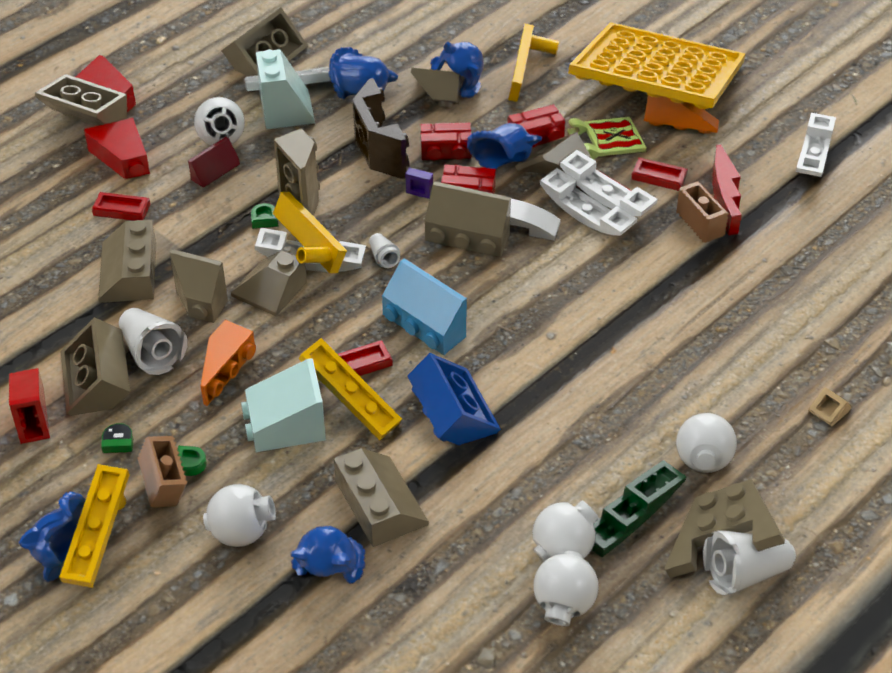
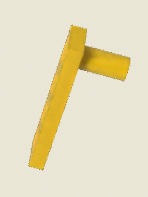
M526 23L524 25L508 97L510 101H518L529 49L556 55L559 41L532 35L534 25Z
M281 192L273 215L304 246L297 249V261L301 264L320 263L329 273H338L347 250L290 192Z
M322 338L301 353L299 357L301 362L313 358L318 382L321 381L379 441L400 424L402 418Z
M97 465L59 577L62 583L93 588L117 512L124 508L127 502L124 491L130 476L128 469Z

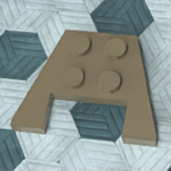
M752 479L695 497L665 565V571L670 578L696 571L697 548L703 546L707 537L714 535L712 533L714 531L724 530L745 533L753 530L752 543L757 551L785 544L783 535Z

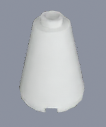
M130 308L121 315L119 327L122 330L134 361L140 369L148 374L160 375L172 370V365L177 360L181 361L188 347L187 336L176 323L138 308Z
M724 530L712 532L714 535L707 537L703 549L705 571L710 570L714 579L708 581L711 587L722 595L733 594L791 569L796 558L795 549L787 539H785V544L757 551L752 543L753 534Z

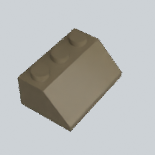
M280 7L221 51L236 71L250 77L258 76L256 52L280 49L287 60L290 61L307 48L308 44Z
M67 74L35 92V97L50 109L61 112L66 116L81 119L86 123L103 125L127 119V94Z
M300 128L274 139L279 196L281 192H290L314 216L319 203L318 190H320V184L317 179L319 166L315 155L317 144L312 136H308Z
M434 181L425 218V241L501 257L510 236L511 197Z
M152 220L125 221L102 242L99 303L154 299L156 238Z
M95 317L60 351L66 413L71 416L113 409L130 393L122 330Z
M360 448L334 458L335 481L372 547L429 525L427 517L389 456Z

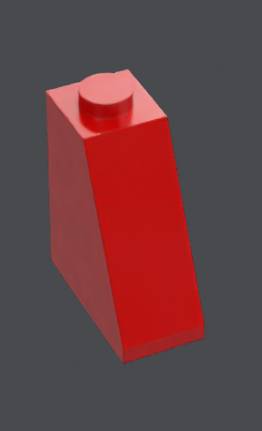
M102 55L97 56L76 76V78L127 94V112L136 105L133 85Z
M133 118L84 129L88 151L125 180L150 174L147 154Z
M39 368L9 373V407L20 443L24 444L49 439L50 431L46 401Z

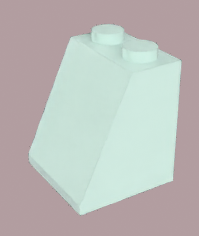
M280 49L256 52L260 98L266 129L315 124L308 88Z
M313 358L306 359L245 389L246 401L241 402L244 419H250V423L245 424L248 442L254 441L256 452L326 440L323 401Z

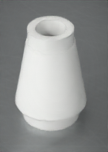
M373 234L369 239V244L376 263L384 268H392L397 265L400 260L399 248L382 234Z

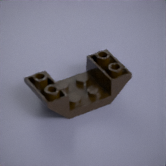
M373 78L368 79L353 98L355 140L371 170L405 179L407 167L410 166L409 157L406 153V148H409L408 136L406 133H402L398 123L382 127V121H385V112L382 107V102L385 101L382 87L377 86Z

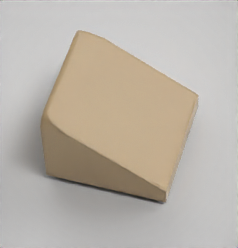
M825 387L808 408V411L832 427L850 411L851 406L849 402Z

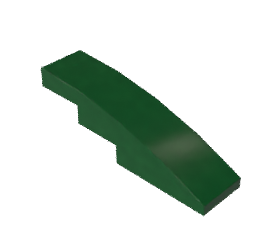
M662 460L626 485L623 495L603 508L601 517L593 524L596 536L592 550L600 557H604L622 543L686 481L687 476Z

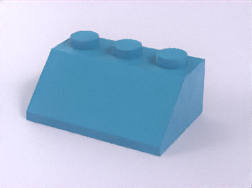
M405 258L402 259L382 294L383 315L389 321L395 322L404 328L408 334L414 335L425 342L429 348L445 355L466 338L467 298Z

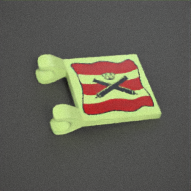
M630 117L582 121L577 118L569 120L570 127H574L567 129L569 135L578 132L579 135L587 132L592 144L584 143L592 159L599 156L646 152V146Z

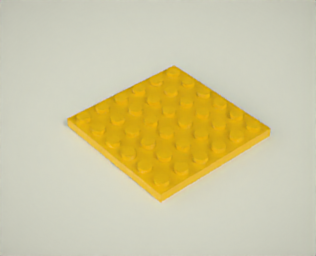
M610 22L570 63L568 74L576 75L575 77L580 80L593 79L605 86H622L626 91L634 92L638 90L646 92L651 97L663 96L671 98L670 100L675 103L688 102L695 104L697 108L709 109L715 106L744 63L746 54Z

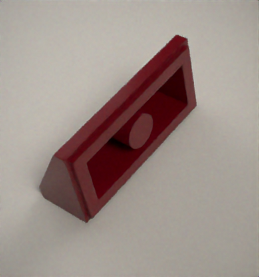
M227 136L188 160L191 180L201 187H206L240 164L235 149Z

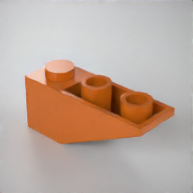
M648 96L644 121L649 122L651 125L662 126L665 124L679 130L690 128L704 134L718 133L719 120L706 110L697 108L695 104L688 102L675 103L670 100L671 98L663 96Z
M226 319L211 334L208 340L200 385L205 406H208L215 397L221 394L223 387L231 378L233 379L237 376L240 368L247 360L254 356L256 351L253 331Z

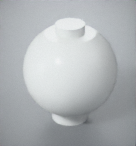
M224 97L208 99L196 111L194 118L195 130L200 139L210 146L226 136L233 144L240 138L244 130L243 113L240 107L230 99Z
M700 413L690 417L682 424L677 434L676 446L680 458L688 467L698 472L711 473L721 470L730 463L736 452L737 440L732 426L724 418L712 413Z
M233 484L220 489L214 494L208 504L207 513L203 515V521L208 532L211 531L218 541L228 546L242 547L255 542L262 536L266 530L267 522L276 519V510L270 495L262 497L256 489L250 486Z
M583 500L576 506H572L567 502L548 506L538 515L534 523L533 540L537 545L534 551L543 561L554 555L564 554L565 551L580 553L584 559L592 550L595 542L596 533L593 524L599 519L598 515Z
M565 551L564 554L548 558L538 568L533 587L538 604L546 610L544 619L555 625L569 626L571 618L583 615L594 604L598 594V579L594 569L583 559L582 554L574 551Z

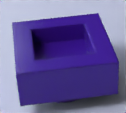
M409 167L405 174L406 193L430 199L433 173Z

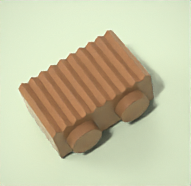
M699 181L680 187L676 213L682 217V220H685V223H688V226H691L690 229L694 230L693 232L696 233V236H699V239H702L704 243L724 236L726 234L725 227L727 226V216L729 213Z
M173 436L145 438L144 445L140 450L141 453L137 457L150 506L153 508L177 506L188 482L185 480V471L182 470L181 457L178 456V447H176Z

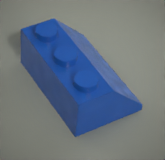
M429 353L407 375L413 386L412 392L419 398L423 406V413L430 419L434 427L433 432L441 441H449L461 445L496 434L501 430L467 368Z

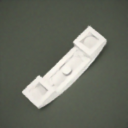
M811 113L796 172L822 177L836 117Z
M578 150L560 162V167L566 174L577 180L576 185L610 209L618 206L632 216H642L657 204V198L639 187L630 191L596 170L597 162Z
M558 168L540 180V185L545 192L564 211L594 230L609 235L621 236L637 223V218L620 207L616 206L610 210L577 189V180Z
M511 199L510 225L529 228V236L555 241L561 219L538 206Z
M260 228L255 244V250L266 257L281 250L296 256L297 249L304 247L298 241L287 240V232ZM339 241L347 252L338 272L361 268L366 245ZM305 263L306 270L328 272L320 263Z

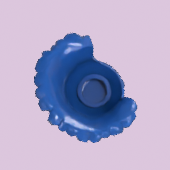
M446 42L440 56L431 59V70H441L444 64H448L452 71L464 76L460 96L468 99L473 98L481 89V83L478 81L484 64L482 52L470 42L454 44Z
M352 47L336 49V52L332 54L330 59V81L333 83L338 97L342 99L350 95L356 96L368 79L373 78L377 86L382 87L383 91L389 82H395L398 79V75L392 70L387 69L384 62L379 58L362 56V54L358 53L357 49Z
M507 123L493 131L489 130L487 132L485 130L472 133L467 138V148L480 166L497 169L508 163L526 161L531 154L532 146L540 142L542 137L528 134L526 129L517 123Z
M73 491L63 494V497L58 501L60 508L41 517L34 524L33 528L25 532L19 541L20 546L29 549L31 556L44 566L43 578L47 582L55 580L61 574L86 500L81 494Z
M316 527L308 531L301 538L297 549L291 552V557H293L291 560L292 568L296 570L297 575H306L309 572L313 575L324 577L335 573H342L348 583H355L363 575L365 549H362L361 543H357L356 540L348 537L336 527Z

